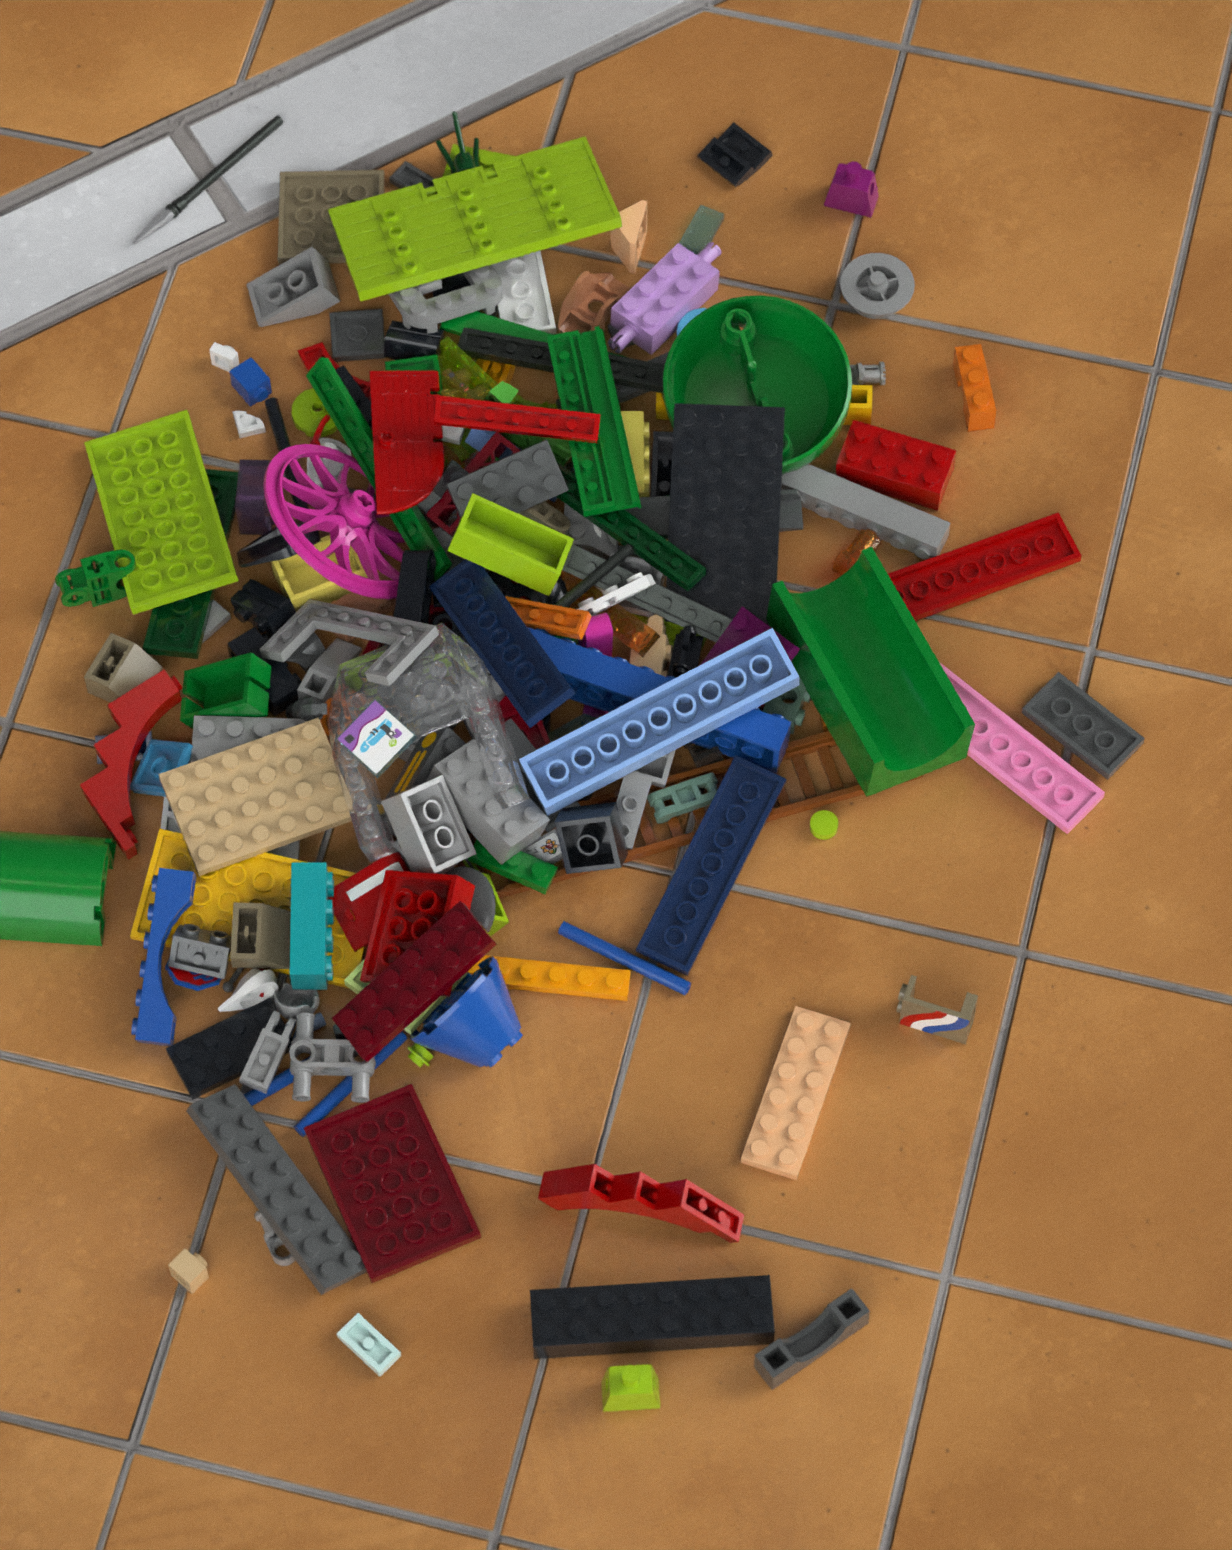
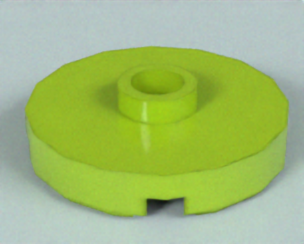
M314 388L302 392L292 404L291 414L295 427L299 431L305 432L306 435L313 437L322 418L326 414L329 415ZM331 417L320 437L331 435L337 431V427Z

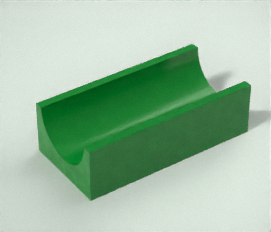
M872 547L862 550L858 560L846 573L816 590L804 593H791L783 581L772 584L766 620L771 628L800 648L791 662L866 797L967 757L975 723Z

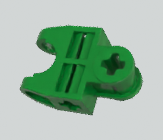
M123 549L114 550L80 559L81 567L66 569L55 577L56 585L60 587L62 592L61 601L64 606L74 607L91 601L92 606L96 607L127 597L125 587L121 586L119 582L122 578L133 572L136 562L131 552ZM120 558H128L131 561L125 567L118 568L115 565L116 561ZM93 561H95L96 569L93 567ZM101 591H103V593H104V598H103V599H102V596H101Z

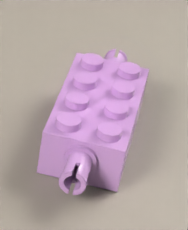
M709 242L697 255L679 243L672 248L611 308L610 325L619 331L608 340L609 347L614 350L618 346L615 352L621 353L633 340L634 344L652 355L677 330L680 319L686 313L699 309L718 290L719 270L710 265L721 255L718 245L711 249L714 243Z

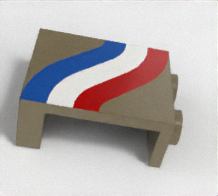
M911 975L908 985L902 984L898 996L899 1003L896 1012L901 1013L899 1024L966 1045L975 1018L978 995L967 992L961 1011H954L914 998L917 976Z

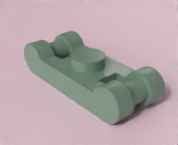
M708 773L649 794L647 800L649 805L654 807L656 822L659 824L665 823L673 817L710 805L718 790L716 785L718 781L715 774ZM699 789H706L708 793L701 795ZM671 799L673 805L665 807L664 801Z

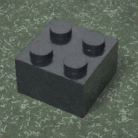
M616 802L567 807L560 810L554 823L566 874L622 868L628 851Z

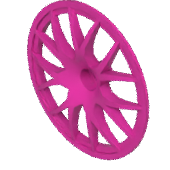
M313 444L294 445L280 451L267 466L263 486L271 517L286 542L309 566L338 586L366 597L376 599L396 598L400 573L384 559L378 548L402 562L404 551L395 543H402L405 540L400 533L386 529L376 520V518L389 517L390 515H377L376 503L373 499L375 490L370 483L366 492L363 490H356L353 493L349 492L346 484L349 467L366 477L357 460L341 451ZM310 457L324 489L307 476L297 459ZM320 457L343 464L337 480L327 470ZM288 464L298 483L283 477ZM282 487L315 509L302 508L285 501ZM292 517L304 522V524L298 527ZM317 530L330 532L331 544L320 552L304 534ZM350 546L357 553L368 578L352 573L349 560ZM335 552L338 565L327 557ZM377 570L393 580H380Z

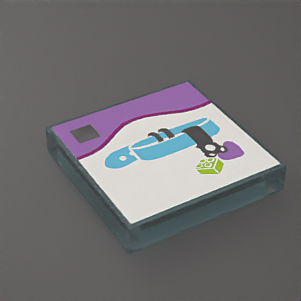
M374 699L336 738V741L378 779L417 739V736L377 699Z

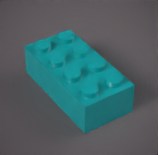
M291 862L290 979L293 990H327V982L333 981L332 956H328V953H333L334 942L332 928H328V925H334L333 901L329 900V897H334L333 872H328L326 862Z

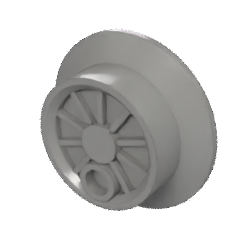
M869 253L855 258L845 267L840 280L841 293L845 301L859 314L870 319L887 318L903 309L911 300L915 286L913 274L908 266L900 259L884 253Z

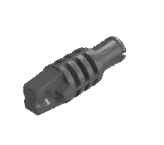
M317 697L299 699L294 704L287 706L285 714L287 718L303 719L306 722L318 717L320 720L323 715H327V703H322Z

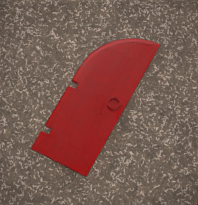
M369 371L377 515L401 512L419 504L431 494L442 477L444 470V446L442 442H433V439L443 438L442 425H434L436 398L439 394H430V392L440 390L438 371Z

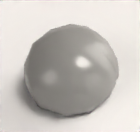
M285 982L279 992L274 991L277 1011L288 1020L291 1017L296 1019L298 1013L313 1014L320 1003L317 990H293L291 983Z

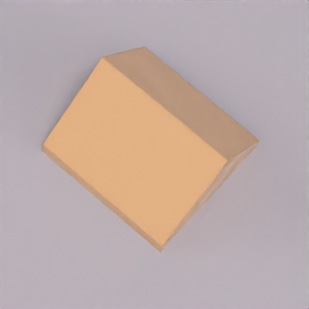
M644 200L620 211L622 227L611 230V248L628 271L633 274L636 273L647 234V201Z

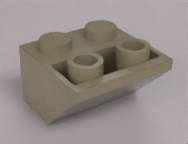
M110 633L85 674L84 679L88 693L108 702H113L161 672L163 667L136 643Z
M233 902L230 953L232 967L290 969L291 911L263 903Z

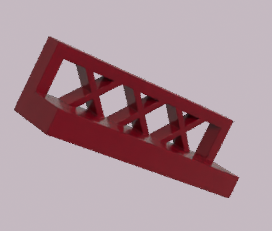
M495 432L464 470L471 473L496 462L495 457L499 458L507 448L513 452L512 454L521 450L501 434ZM448 489L426 516L432 523L442 528L452 537L459 524L460 517L457 512V519L450 527L444 523L456 509Z

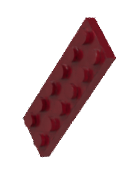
M459 901L331 1019L361 1058L369 1062L494 948L497 943L462 901Z

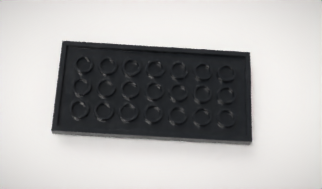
M674 403L668 541L706 568V575L688 592L668 577H666V588L732 619L741 607H744L770 626L766 617L772 584L777 583L785 407Z

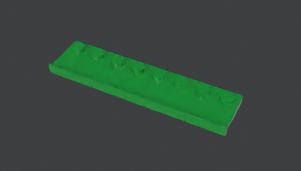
M596 326L593 331L579 333L578 330L547 336L561 409L601 414L598 443L568 440L584 517L634 507L640 509L641 502L603 329H600V326Z

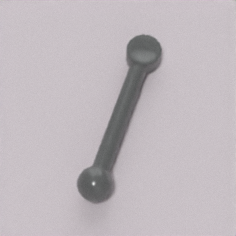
M237 968L230 980L223 984L222 988L225 992L233 991V984L244 968Z

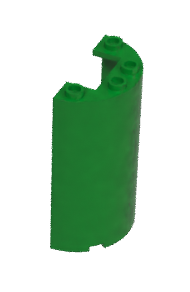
M0 831V939L102 946L106 922L103 912V901L108 869H113L117 847L116 840L104 837Z

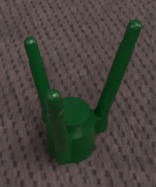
M456 111L452 112L460 153L455 156L454 162L440 140L436 141L440 152L450 167L451 174L479 167V139L474 138L473 156H471L470 153L465 151Z

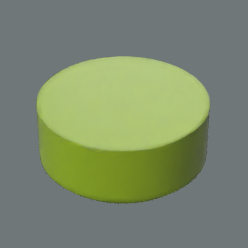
M827 810L814 813L810 820V831L813 836L821 840L834 837L838 831L836 815Z

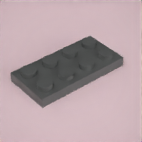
M543 440L446 483L460 519L472 493L519 513L568 491V487L547 440Z
M1059 672L1022 708L1023 715L1107 780L1144 743L1145 738Z

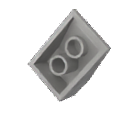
M313 247L308 248L246 284L257 323L260 327L319 314L340 302L329 262Z

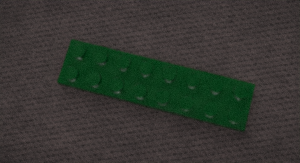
M206 469L228 543L244 480L242 472ZM216 588L153 608L143 650L151 655L198 659Z

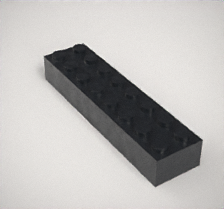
M770 1275L530 1290L534 1359L769 1345L774 1342L775 1329Z

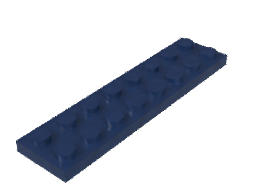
M465 559L429 586L530 728L576 694L484 567Z
M735 755L636 948V952L686 976L689 975L786 783V778Z

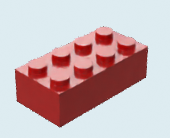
M853 420L836 462L835 475L880 494L938 511L954 470L956 450Z

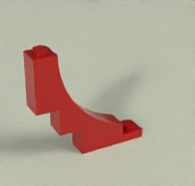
M165 670L157 673L107 705L110 715L119 729L94 744L95 751L106 768L80 784L83 795L111 836L116 840L117 845L128 860L138 854L135 848V844L138 841L132 831L128 829L135 825L131 807L130 786L137 754L146 736L158 720L182 701L179 692L182 690V686L174 675L169 677Z
M595 1163L544 1172L538 1200L557 1211L599 1209L637 1214L666 1221L697 1233L712 1232L729 1243L739 1242L744 1214L687 1179L659 1183L641 1171L613 1175Z

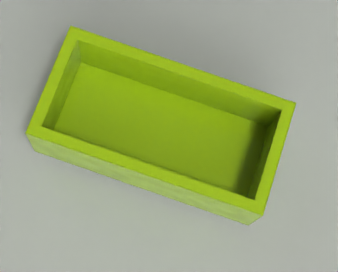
M472 493L447 551L550 596L561 574L574 539Z

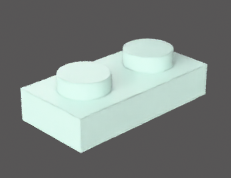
M359 1313L337 1333V1337L379 1377L401 1357V1352Z

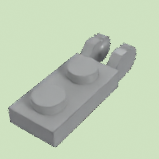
M275 1010L265 1029H262L239 1079V1083L265 1094L287 1050L290 1037L297 1023V1020L291 1017L285 1025L282 1036L274 1033L273 1031L280 1020V1013Z

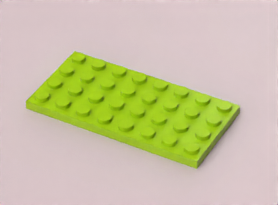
M188 410L84 442L114 550H127L135 558V569L122 578L133 615L239 581ZM128 558L117 560L119 568L125 567L131 562Z

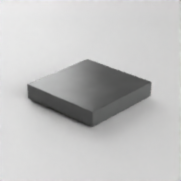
M383 309L330 313L332 358L335 362L384 358Z

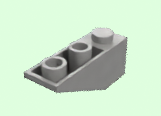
M336 638L309 668L297 689L298 699L317 697L318 700L325 703L331 697L336 696L344 682L343 670L352 668L362 648Z

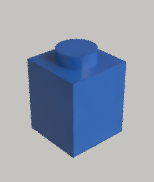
M252 357L229 371L231 385L250 407L257 402L264 401L272 393L270 378Z

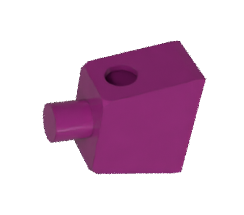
M855 161L848 164H838L824 206L872 218L879 198L875 173L871 170L863 169Z

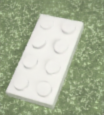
M541 251L492 264L502 282L503 299L497 304L499 318L549 334H556V325Z

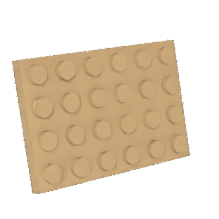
M319 717L158 774L198 876L360 818L359 811Z

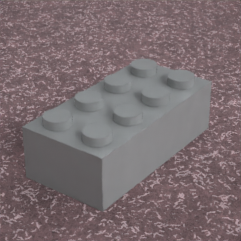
M472 739L435 764L426 780L428 781L443 775L464 826L500 864H503L540 838L550 821L542 810L475 739Z

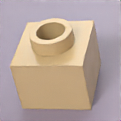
M184 1249L168 1264L171 1276L191 1294L209 1278L206 1268L208 1264L196 1252L192 1255L187 1249Z

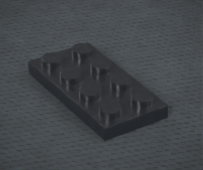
M270 998L166 1048L167 1055L192 1100L241 1076L262 1029H265L273 1011H277ZM280 1017L273 1032L282 1036L285 1024ZM290 1037V1043L285 1054L290 1051L291 1042L293 1041L292 1037Z

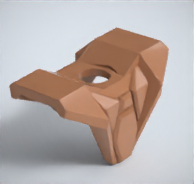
M588 271L582 272L562 303L557 329L561 333L575 330L582 333L593 331L594 327L600 326V329H603L604 332L605 322L611 316V308L631 288L615 279L610 272L591 274ZM594 301L603 304L599 312L590 311L588 305Z

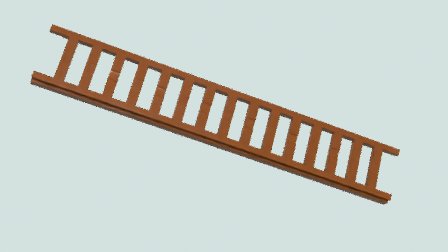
M829 731L789 742L782 761L791 759L806 800L791 804L786 789L783 787L777 799L779 807L772 809L766 822L864 794L859 784L844 788L829 748L837 746ZM813 752L818 753L832 792L817 796L803 759V755ZM734 758L668 776L665 788L708 773L715 774L718 781L716 785L719 788L723 780L722 778L725 777ZM921 775V776H919V777H916V778H914V779H911V780H909V781H912V780H915V779H919V778L923 777V775ZM651 785L648 795L664 788ZM620 790L578 803L580 806L616 802ZM671 799L664 801L665 807L673 805ZM704 807L692 811L697 827H699L706 814ZM644 808L639 830L645 846L631 850L627 849L628 855L624 863L689 845L696 831L683 834L678 817L676 816L667 821L672 838L657 842ZM470 833L472 844L474 845L477 839ZM562 859L561 862L564 869L557 871L551 884L595 871L566 874ZM508 879L509 885L496 889L499 899L532 889Z

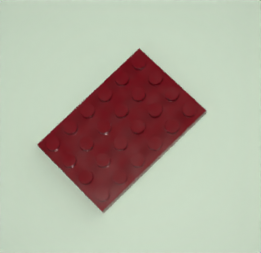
M412 1084L304 1127L307 1140L350 1237L360 1254L371 1284L481 1238L478 1226Z

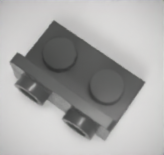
M194 924L179 925L173 935L168 966L225 979L231 952V936L219 930H203Z

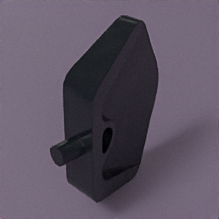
M298 519L294 520L298 527L304 524V522ZM276 526L241 548L237 552L239 566L245 568L286 559L297 553L286 542ZM319 530L304 534L313 545L321 541Z

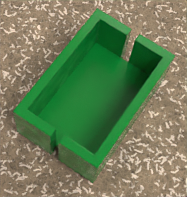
M247 653L184 671L182 693L187 697L182 698L180 721L193 729L194 716L266 717L268 715L269 693L265 690L270 688L271 665L253 653Z

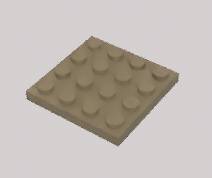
M384 170L280 172L278 264L286 262L310 247L316 249L329 263H346L330 221L328 209L383 194L385 188Z

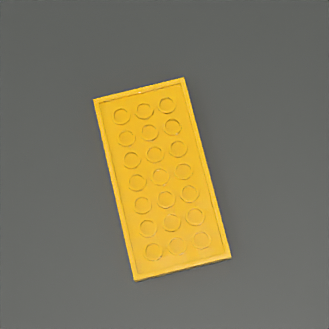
M159 829L130 937L131 939L144 942L145 932H150L152 921L148 920L149 904H154L156 892H152V880L154 875H158L159 868L191 871L196 875L193 904L178 919L165 943V947L171 948L173 935L179 925L194 924L203 930H219L232 936L233 902L263 903L291 911V862L306 861L265 852L198 876L182 834ZM327 866L328 872H333L334 886L356 874ZM334 916V925H328V928H332L334 942L333 953H328V956H332L333 981H328L327 984L348 988L345 986L344 980L362 962L365 947L354 952ZM270 969L290 975V969Z

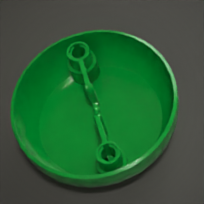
M761 295L732 298L717 303L694 317L681 330L669 350L662 383L663 399L672 428L674 424V403L785 407L782 475L811 463L833 443L846 420L852 395V375L849 359L841 341L829 325L815 313L799 304L777 297Z

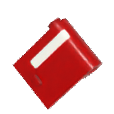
M392 850L383 852L377 857V861L334 886V897H329V900L333 901L334 916L354 952H357V950L367 946L369 943L385 871L410 872L400 852H393Z

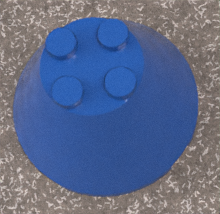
M493 956L479 963L478 966L480 968L472 975L468 972L464 979L451 991L450 997L447 996L422 1022L423 1028L420 1032L415 1030L410 1035V1039L414 1043L477 1067L489 1066L491 1068L502 1058L503 1055L500 1052L506 1046L512 1047L523 1036L519 1031L521 1025L498 961Z

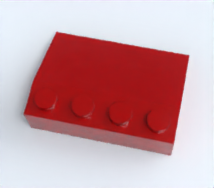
M386 870L360 981L372 982L459 901H462L470 910L475 885L458 875ZM452 986L441 996L450 997Z

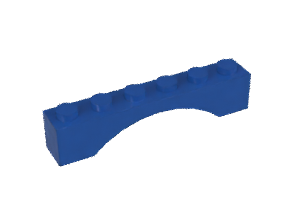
M159 868L158 875L153 876L152 892H156L154 904L150 903L148 908V920L152 921L150 932H145L143 945L144 949H148L146 961H141L139 976L144 978L142 989L137 990L135 1005L140 1006L138 1018H133L131 1034L136 1035L135 1040L138 1043L172 1046L174 1042L177 1018L169 1006L163 989L161 977L162 956L165 943L173 926L193 904L196 875L191 871Z

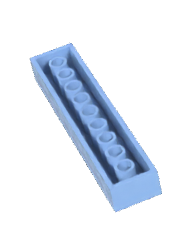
M771 628L520 758L519 762L546 815L549 816L799 686V675L776 633Z

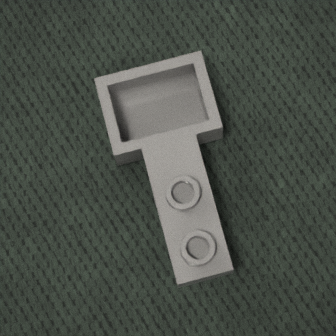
M675 750L623 777L616 803L626 847L629 850L634 845L650 786L654 785L665 788Z

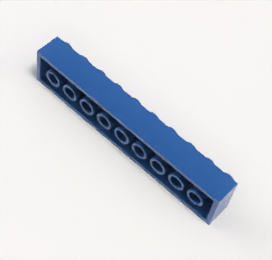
M528 627L576 693L569 699L599 710L611 712L676 678L674 676H662L646 666L637 667L629 664L628 661L621 657H609L602 654L596 648H584L576 645L574 641L568 638L559 639L551 636L543 629L537 628L534 630ZM757 707L691 741V743L732 758L737 755L777 774L789 745L791 722L782 715H771Z

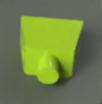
M625 1365L607 1368L601 1381L603 1412L660 1409L659 1378L652 1365Z

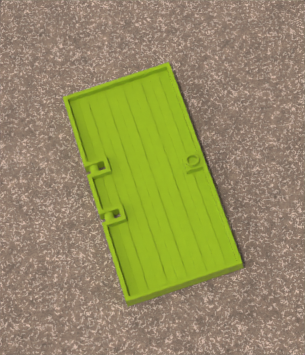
M586 136L493 162V169L484 171L483 167L479 166L432 180L433 186L424 188L423 184L419 183L328 209L330 221L360 302L621 228V216Z

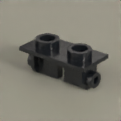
M685 626L680 631V634H676L668 676L678 677L698 667L704 637L697 636L694 627Z

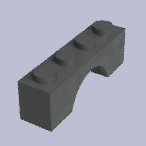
M851 1288L829 1303L825 1310L806 1328L789 1338L777 1339L755 1354L754 1368L770 1389L773 1390L869 1323L870 1310Z

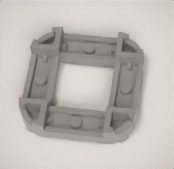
M488 265L463 272L471 284L470 286L427 300L417 286L388 295L401 313L403 325L406 328L410 329L413 326L427 329L429 334L438 332V323L481 309L487 315L494 313L495 306L503 299L501 278L494 267Z

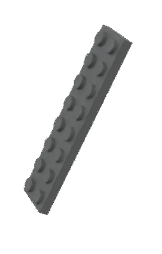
M236 1084L199 1100L188 1107L187 1113L321 1295L366 1273L356 1246Z

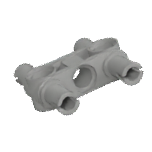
M298 1013L296 1015V1038L291 1042L289 1051L290 1072L294 1076L292 1099L299 1102L311 1100V1077L313 1075L352 1076L351 1101L358 1103L368 1102L370 1077L375 1072V1056L369 1062H357L355 1058L359 1054L348 1040L313 1039L315 1015L311 1013ZM301 1053H308L311 1055V1057L306 1061H299L296 1059L297 1056Z

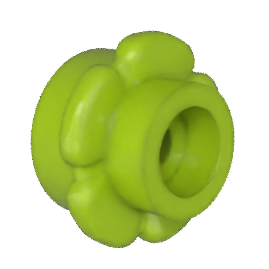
M415 1043L412 1047H407L411 1051L407 1057L421 1068L423 1064L426 1066L430 1065L429 1062L434 1056L423 1046Z

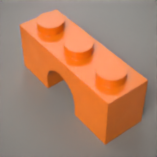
M975 344L955 347L953 368L957 386H962L963 413L967 431L993 429L996 407L982 345Z

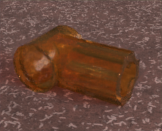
M861 529L847 550L843 549L838 554L832 566V571L842 576L855 564L862 550L872 547L876 552L881 545V539L874 531Z

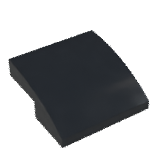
M734 122L718 139L714 137L697 155L701 161L734 187L741 185L773 156L769 149Z

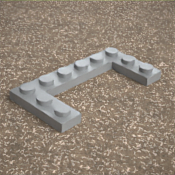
M309 599L260 648V652L263 658L285 662L316 629L390 644L391 646L365 672L368 682L390 686L431 644L439 633L435 625Z

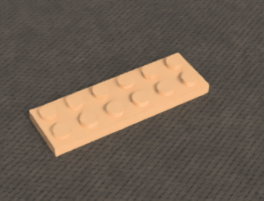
M795 1006L745 1145L741 1163L797 1181L851 1023Z

